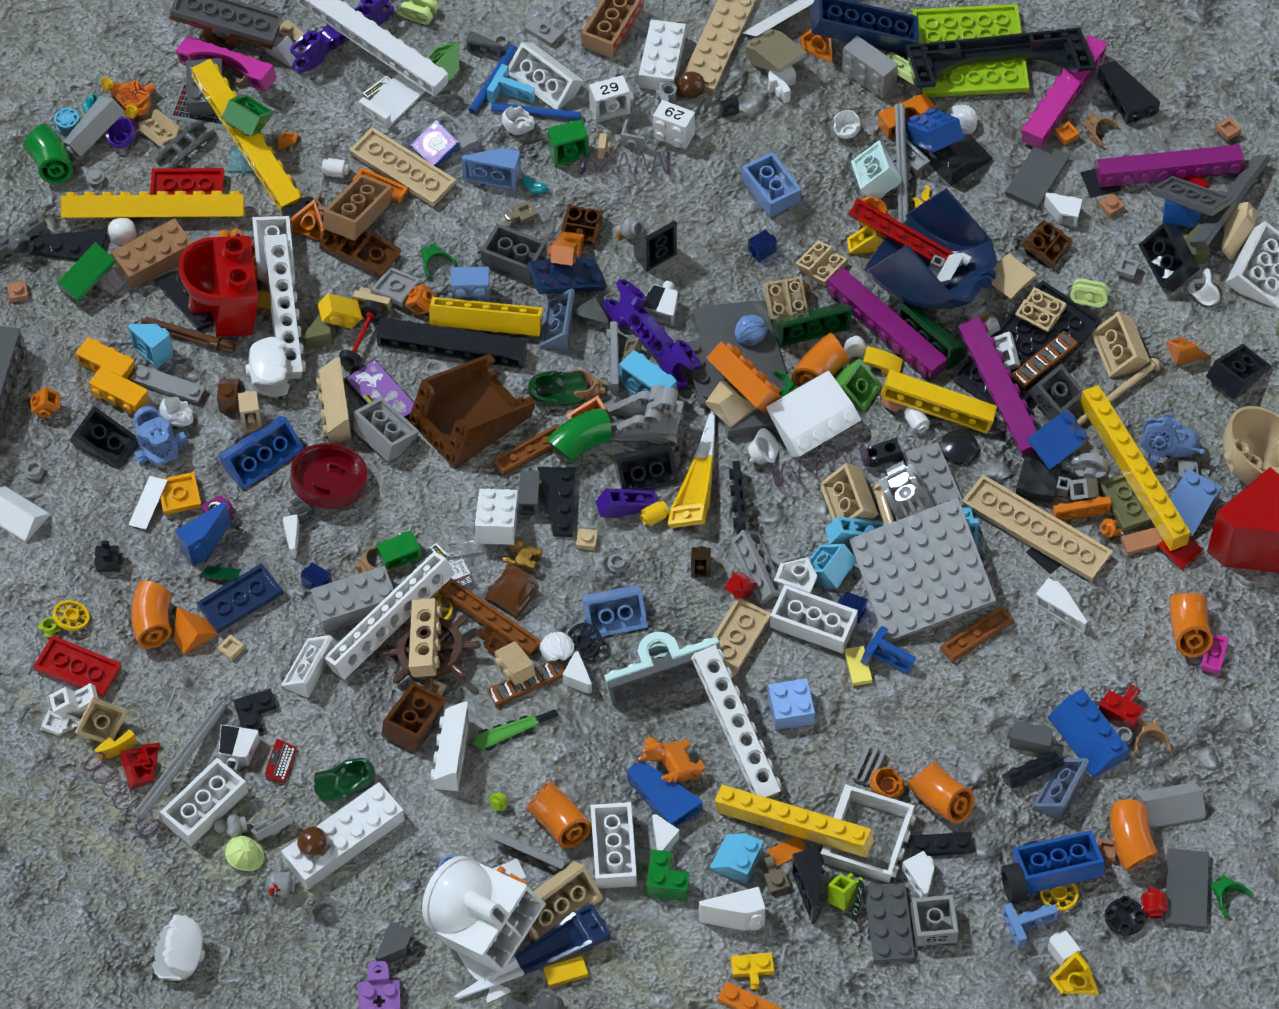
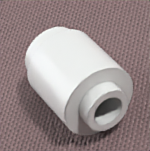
M328 158L323 160L321 171L326 176L344 178L345 175H348L349 164H346V160Z
M910 407L904 411L905 419L914 433H923L929 428L930 421L924 412Z

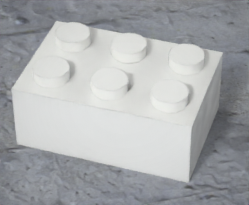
M479 489L475 519L476 544L514 545L518 513V490Z

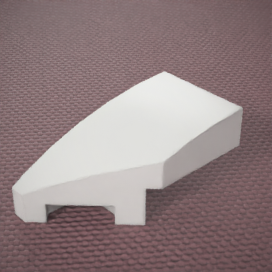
M48 710L40 730L60 736L78 727L81 719L69 714L66 717H61Z

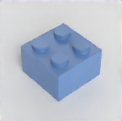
M451 267L452 299L490 302L489 267Z

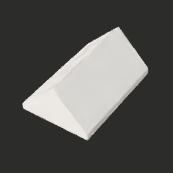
M6 486L0 487V527L26 543L48 519L50 513Z
M326 635L308 638L281 687L309 698L327 666V662L323 657L334 648L333 637Z

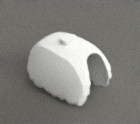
M268 337L255 342L250 348L249 364L246 365V375L251 377L253 388L259 394L269 398L287 395L289 384L287 383L289 379L284 380L287 368H285L286 357L283 351L284 343L275 337Z
M174 915L169 925L164 926L163 930L159 933L158 937L160 940L157 942L156 953L154 954L156 961L153 962L152 968L154 973L161 979L181 981L190 977L196 970L198 963L202 962L205 951L202 950L203 932L198 922H195L193 918H189L186 915Z

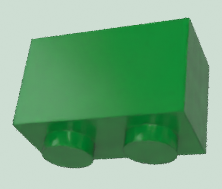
M412 530L402 532L396 537L383 540L376 545L377 555L387 570L392 567L399 568L422 558L421 547Z

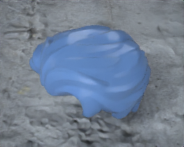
M757 315L742 316L735 328L736 340L738 343L746 346H755L763 341L768 334L765 320Z

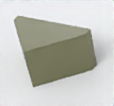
M320 314L302 336L304 348L308 349L333 343L329 323L322 322Z

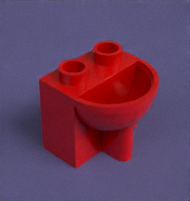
M250 236L208 237L190 244L183 251L178 268L181 282L190 295L189 310L193 313H213L216 337L253 335L258 291Z

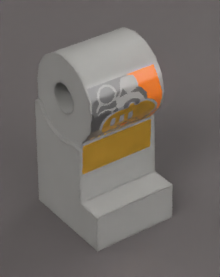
M981 304L966 312L969 321L978 316L981 322L985 321L989 332H987L988 336H992L1001 329L998 321L988 314Z

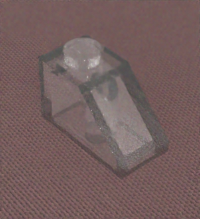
M114 266L104 274L94 287L109 296H120L127 290L126 286L130 282Z

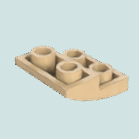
M819 240L795 263L803 273L825 287L827 286V280L849 264L847 258L833 252L832 246Z
M1009 253L994 267L993 270L996 271L997 276L991 285L1013 301L1023 288L1026 289L1037 277V274Z
M802 276L763 283L770 320L780 316H789L797 312L808 311Z
M1034 287L1027 299H1024L1015 316L1048 332L1067 307V303Z

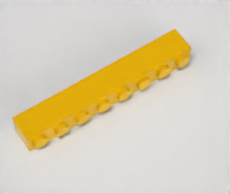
M723 784L714 800L717 812L865 858H867L874 842L870 828Z

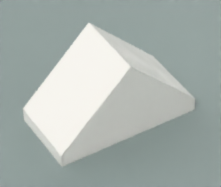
M288 36L276 38L272 50L266 48L265 52L288 67L293 68L292 64L296 58L290 53V48L294 43Z
M574 652L563 673V684L590 694L592 693V683L579 652Z
M652 815L656 849L670 851L679 840V829L658 815Z

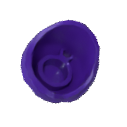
M126 117L117 119L107 130L106 141L116 149L131 146L136 139L138 130L136 122Z

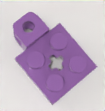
M385 961L370 962L368 965V982H358L359 1009H401L400 980L390 981V973ZM379 997H381L382 1000H385V1003L382 1004V1007H378L377 1004H374V1001H376Z

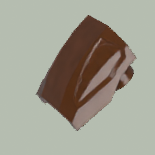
M568 204L561 233L583 234L585 244L596 245L604 210L599 211L598 209H587Z
M1043 220L1023 241L1021 247L1027 249L1031 254L1052 268L1068 247L1072 245L1073 241L1060 229L1054 227L1053 224Z
M507 565L500 578L488 591L485 600L493 602L517 619L528 606L533 595L538 590L539 584L530 574L517 566Z

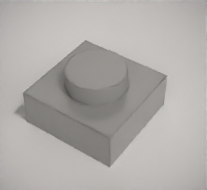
M1122 256L1116 275L1134 280L1140 261Z
M1178 460L1179 481L1188 469L1199 474L1197 460Z

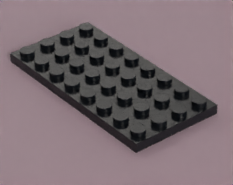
M1043 280L1035 288L1067 303V307L1054 326L1046 332L1015 316L1022 304L1021 302L1000 324L1001 329L990 336L996 337L1003 333L1011 332L1020 366L1063 331L1078 342L1073 350L1028 387L1023 388L1013 378L1011 379L1012 383H1016L1019 387L1020 399H1024L1026 403L1032 398L1027 391L1059 365H1063L1093 333L1095 328L1102 323L1101 318L1080 304L1075 303ZM970 355L954 371L951 379L984 402L995 405ZM1018 368L1010 370L1011 374L1015 372Z

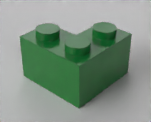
M651 849L646 886L647 897L687 901L690 872L671 870L672 851Z

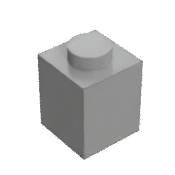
M1097 478L1069 481L1071 500L1099 497Z

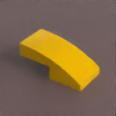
M867 346L863 362L867 366L881 369L882 374H888L889 369L900 373L903 359L889 352Z
M129 729L115 742L108 737L94 749L97 759L99 761L107 760L118 756L122 750H129L137 744L136 736Z

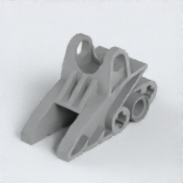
M654 385L651 387V391L638 392L611 405L609 413L612 415L631 416V418L611 426L610 440H647L657 445L668 442L672 448L677 445L675 435L677 434L679 424L682 423L683 415L681 413L684 401H677L678 391L671 387Z
M901 461L887 468L888 476L878 480L897 520L935 506L919 471L917 472L913 463L906 466L904 461Z

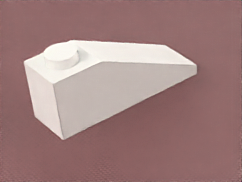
M1048 578L1035 594L1034 604L1079 632L1084 633L1087 620L1065 587L1058 581Z

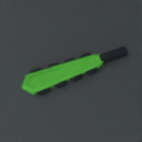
M554 709L538 716L528 717L525 715L517 721L510 720L505 725L499 724L493 726V729L481 730L478 734H475L472 747L481 751L492 750L496 745H503L511 738L521 737V734L524 732H532L539 723L557 717L558 713Z

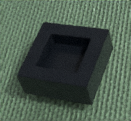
M737 97L720 101V114L722 117L733 116L739 113Z

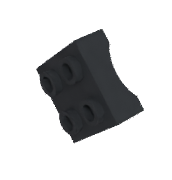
M1025 456L1015 494L1020 497L1053 504L1062 464H1056L1049 470L1044 462Z

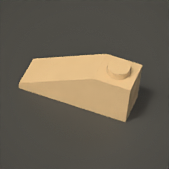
M1249 202L1238 204L1226 220L1221 250L1229 260H1233L1255 226L1257 211Z

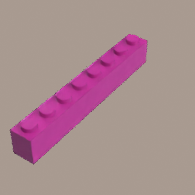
M1088 35L1085 40L1097 68L1106 54L1107 43ZM1063 68L1062 74L1056 77L1054 86L1048 88L1045 99L1040 100L1036 112L1033 111L1031 113L1029 122L1022 126L1020 132L1022 133L1021 141L1041 149L1095 70L1074 73Z

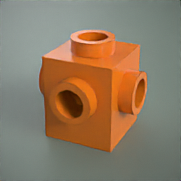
M425 284L414 286L408 293L409 296L405 306L417 316L428 313L432 297H436L437 294Z
M47 387L42 388L31 396V413L47 419L60 409V393Z

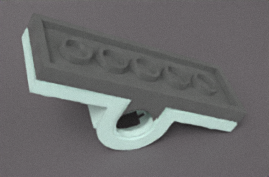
M665 632L648 634L642 639L637 649L638 664H630L627 668L613 670L604 675L612 705L615 706L698 678L699 675L691 657L694 653L714 645L722 651L718 638H707L700 643L689 644L679 650L675 637ZM708 665L711 672L718 671L715 665Z

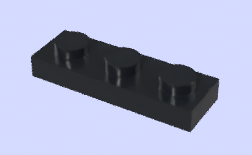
M1055 751L1047 752L1040 758L1029 760L1024 765L1012 768L1007 773L1002 774L1003 782L1013 789L1065 765L1063 757Z
M971 832L910 835L911 857L922 851L927 856L972 854L973 851Z

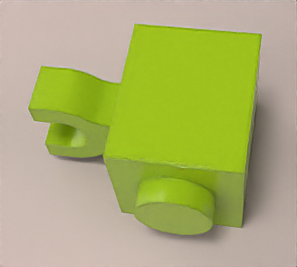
M851 872L847 877L839 874L828 884V903L846 911L854 903L858 881L860 879L863 882V878L859 877L858 880L854 881V874Z

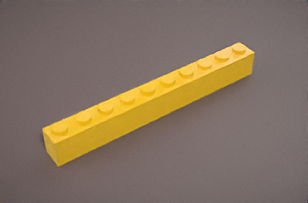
M208 59L192 67V78L280 213L282 214L281 208L288 205L291 208L300 203L302 198L300 190L293 186L291 176L284 172L282 162L274 157L275 153L272 147H268L265 143L266 139L262 132L253 136H246L241 133L240 129L229 126L221 118L229 100L237 97V94L229 88L228 80L221 76L218 65L213 64L212 60Z
M141 191L139 195H131V192H120V195H113V192H102V195H95V192H84V195H77V192H66V196H61V218L246 217L245 195L241 194V191H230V194H222V191H211L210 195H204V191H193V195H186V191H175V195H168V191H157V195H150V192Z
M1097 385L1082 391L1080 406L1169 550L1172 551L1187 545L1191 533L1100 386Z

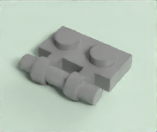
M906 139L907 181L912 178L909 171L912 170L915 174H918L930 165V160ZM894 146L892 149L894 155L891 156L889 154V156L893 161L895 167L897 168L896 146Z

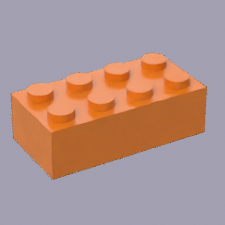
M721 341L706 357L759 410L769 414L766 406L783 397L780 394L781 390L774 383L769 382L768 377L762 371L759 372L755 368L756 365L750 359H746L743 356V352L731 343L725 344Z

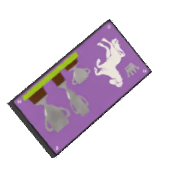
M373 359L345 378L347 385L365 405L382 397L404 418H409L414 401L376 359Z

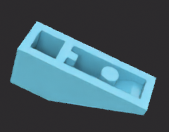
M837 516L825 530L829 544H845L847 547L851 546L850 538L882 527L884 523L883 521Z

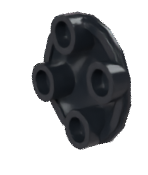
M956 430L947 433L942 438L940 448L947 459L953 461L955 465H962L977 454L978 443L970 433Z
M1122 896L1108 905L1104 917L1106 925L1111 931L1118 935L1128 936L1141 930L1145 923L1146 913L1141 910V905L1129 896Z

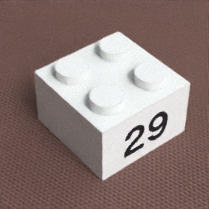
M623 75L589 85L590 109L596 123L630 114V90Z
M662 100L653 114V138L686 150L695 134V112Z

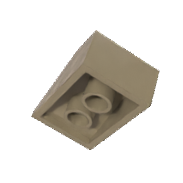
M773 29L764 31L763 35L750 40L749 44L744 46L751 65L779 73L808 55L804 49L781 31Z

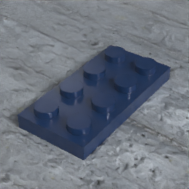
M594 258L576 259L573 265L551 263V260L529 261L527 264L538 294L563 293L571 288L575 292L604 291L606 288Z
M260 563L237 577L236 580L229 582L196 602V605L217 634L281 596L283 590L264 565Z

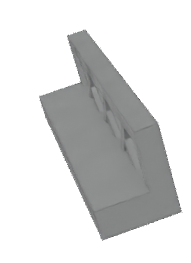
M742 530L731 543L746 575L758 583L753 591L759 604H766L772 597H779L784 586L774 581L777 570L759 532Z

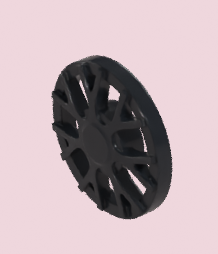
M579 623L568 632L567 635L571 639H576L574 650L577 647L581 648L579 654H581L582 660L592 658L600 650L602 637L599 630L592 624ZM586 626L591 627L589 634L585 633ZM579 628L581 633L577 636L574 631ZM596 633L598 638L592 640L591 636ZM592 643L597 644L595 650L590 648ZM584 649H588L589 655L584 656Z

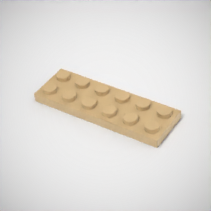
M373 127L349 149L350 155L388 179L408 187L410 193L433 207L456 184L455 178Z

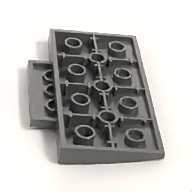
M765 301L726 303L692 309V318L699 340L686 343L693 349L701 365L698 370L689 369L700 408L708 407L705 402L720 381H729L706 359L721 341L725 344L731 343L734 347L739 348L743 352V356L746 359H750L756 365L755 368L759 372L762 371L768 377L769 382L774 383L780 390L785 388L783 381L773 374L775 370L786 373ZM757 315L766 322L768 334L763 341L755 346L742 345L736 340L735 328L742 316ZM758 408L732 428L722 420L727 439L757 434L763 428L769 431L777 430L770 415Z

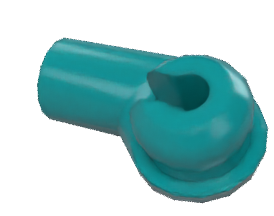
M91 94L83 102L84 114L88 112L99 98L96 94Z
M530 176L523 179L531 194H545L548 192L547 184L534 182Z

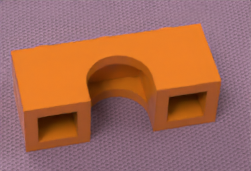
M926 93L898 103L905 105V118L915 115L920 116L931 108L936 109ZM895 106L878 113V125L888 139L896 136Z
M562 232L549 247L548 256L551 257V263L573 265L576 261V256L579 257L583 252L584 235Z

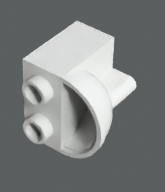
M457 856L442 864L430 879L423 897L422 913L426 926L449 948L502 973L546 903L526 884L491 869L470 857Z

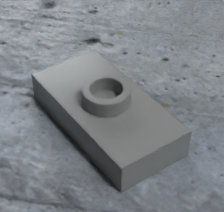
M534 16L524 26L525 32L551 48L563 37V32L537 16Z
M283 811L250 829V832L257 841H260L267 836L278 834L281 831L280 829L294 821L289 813Z

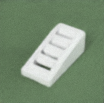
M298 515L283 517V524L291 558L295 559L300 525Z

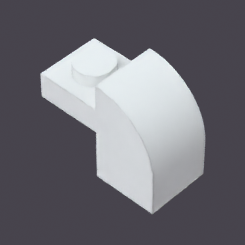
M792 65L781 73L770 70L768 74L769 93L775 91L776 96L781 98L783 103L789 102L791 90L788 86L796 82L795 70Z
M91 683L75 692L64 687L49 695L53 712L61 717H66L67 714L74 717L82 716L91 698L98 699L95 685Z

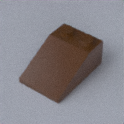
M412 682L383 720L381 736L416 753L430 733L447 702V698L433 691H426L424 687Z

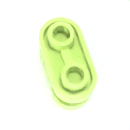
M404 0L405 2L401 4L398 12L406 19L428 25L433 15L437 12L439 4L436 0Z
M1077 279L1072 285L1070 297L1078 304L1102 307L1107 302L1109 288L1102 282Z

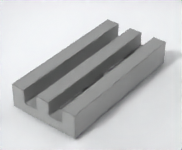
M867 744L852 780L870 787V778L869 781L865 780L876 755L879 758L873 772L880 768L886 751L882 750L881 752L878 748L875 747L873 749ZM871 753V757H870V759H869V761H868V763H867V766H866V768H865V770H864V772H863V774H862V777H861V778H858V776H859V774H860V772H861V770H862V768H863V765H864V763H865V761H866V759H867V757H868V754Z

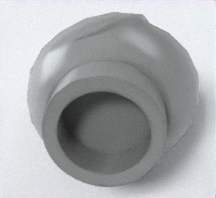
M634 216L627 217L623 225L619 224L614 228V234L618 239L623 236L627 239H633L636 236L642 235L644 231L643 223Z
M231 814L227 821L219 819L214 823V830L217 833H224L227 830V835L232 838L248 832L245 816L239 817Z

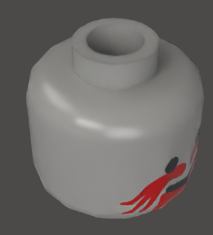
M273 871L271 875H267L265 891H268L270 897L286 899L290 896V892H295L296 880H292V875L289 872Z

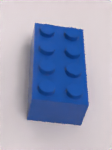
M1091 830L1013 848V863H1019L1022 868L1028 894L1099 878L1104 875V860Z

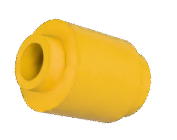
M657 501L641 510L640 519L644 525L651 527L666 519L670 511L664 501Z

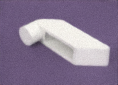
M965 253L949 255L937 278L943 285H948L959 264L967 266L971 256Z

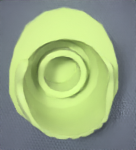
M246 836L234 837L226 845L225 856L227 862L232 867L242 871L253 872L263 864L264 852L251 838Z

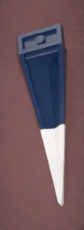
M591 903L571 913L549 932L513 957L502 973L494 970L456 994L455 1000L592 950L594 946L611 939V934Z

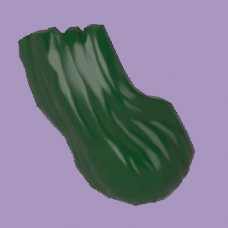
M546 371L536 374L530 379L528 394L536 403L541 405H575L583 403L585 399L575 397L574 392L585 391L586 384L583 383L584 379L581 378L583 376L582 372Z
M366 758L344 760L340 765L331 770L317 772L314 774L315 794L318 795L322 802L341 801L353 793L366 791L374 784L376 779L374 766Z

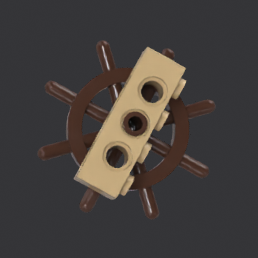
M435 598L412 600L411 625L409 626L404 622L399 627L403 633L399 638L397 648L381 650V655L384 657L398 656L403 667L393 678V682L399 684L407 675H411L425 680V690L433 691V679L441 678L450 672L455 673L460 678H465L466 672L458 666L462 660L464 650L478 649L481 646L479 641H463L459 628L468 620V615L462 614L452 623L446 619L439 618L442 617V608L440 605L438 606ZM450 636L454 638V643L442 644ZM452 651L449 658L446 657L442 652Z

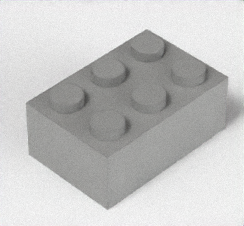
M856 36L843 48L842 71L846 75L851 76L860 85H864L873 94L878 95L882 99L896 87L898 63L859 36Z

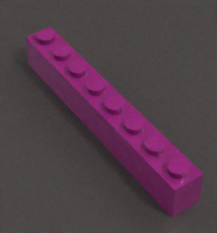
M1240 144L1097 159L1096 175L1100 187L1165 181L1171 176L1184 179L1190 176L1205 177L1242 172L1245 159Z
M842 268L827 280L828 294L831 297H835L840 303L845 302L851 306V312L854 317L866 324L870 331L875 332L882 342L891 346L892 350L896 354H900L908 365L916 368L922 377H926L931 381L946 369L947 358L845 268Z
M978 316L958 325L959 333L1022 458L1035 453L1036 451L1027 438L1037 431L1035 428L1037 425L1033 415L1029 416L1027 412L1029 408L1026 401L1020 399L1019 387L1016 383H1012V374L1009 368L1005 369L1003 365L1005 361L1002 354L996 352L995 348L997 345L993 337L989 338L987 334L989 329L985 321L981 322Z

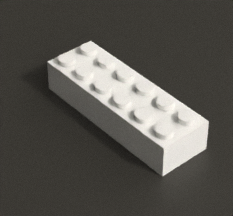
M378 782L316 826L324 830L330 839V848L325 855H316L311 858L302 854L296 840L281 851L283 862L302 885L309 890L404 822V811Z

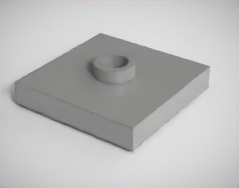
M389 267L370 291L371 294L388 297L391 299V303L403 307L408 299L410 289L421 285L422 282L417 277Z

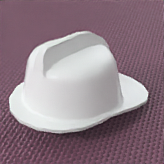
M765 428L760 429L755 439L749 444L750 463L756 462L759 465H764L775 461L779 446L775 436Z

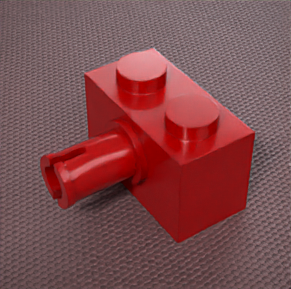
M1130 685L1123 697L1109 690L1101 701L1099 710L1108 722L1119 728L1127 727L1133 733L1142 720L1144 712L1143 707L1133 703L1141 690L1138 687L1133 690L1135 685Z

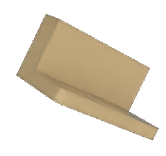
M361 287L359 291L355 290L353 300L358 301L360 308L365 301H374L384 307L385 314H390L393 306L390 298L371 294V289Z

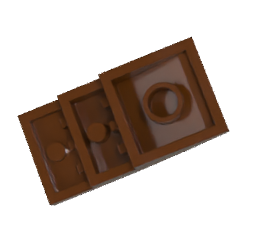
M330 231L319 245L320 250L334 258L378 277L383 276L402 252L400 248L372 231L370 233L364 231L355 241Z

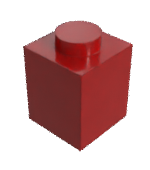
M734 572L724 589L738 599H748L758 583L743 572Z

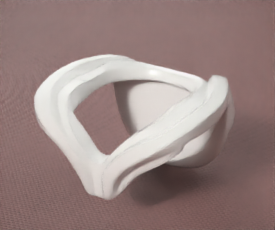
M1209 268L1204 270L1203 278L1193 279L1188 283L1189 293L1201 304L1211 306L1219 302L1220 292L1211 282V271ZM1205 283L1200 290L1196 291L1194 284Z
M853 336L845 342L844 350L848 357H860L864 360L866 344L860 336ZM849 363L842 367L843 370L849 366Z

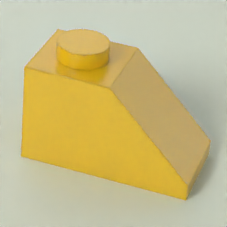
M865 226L847 238L849 253L875 252L885 236Z

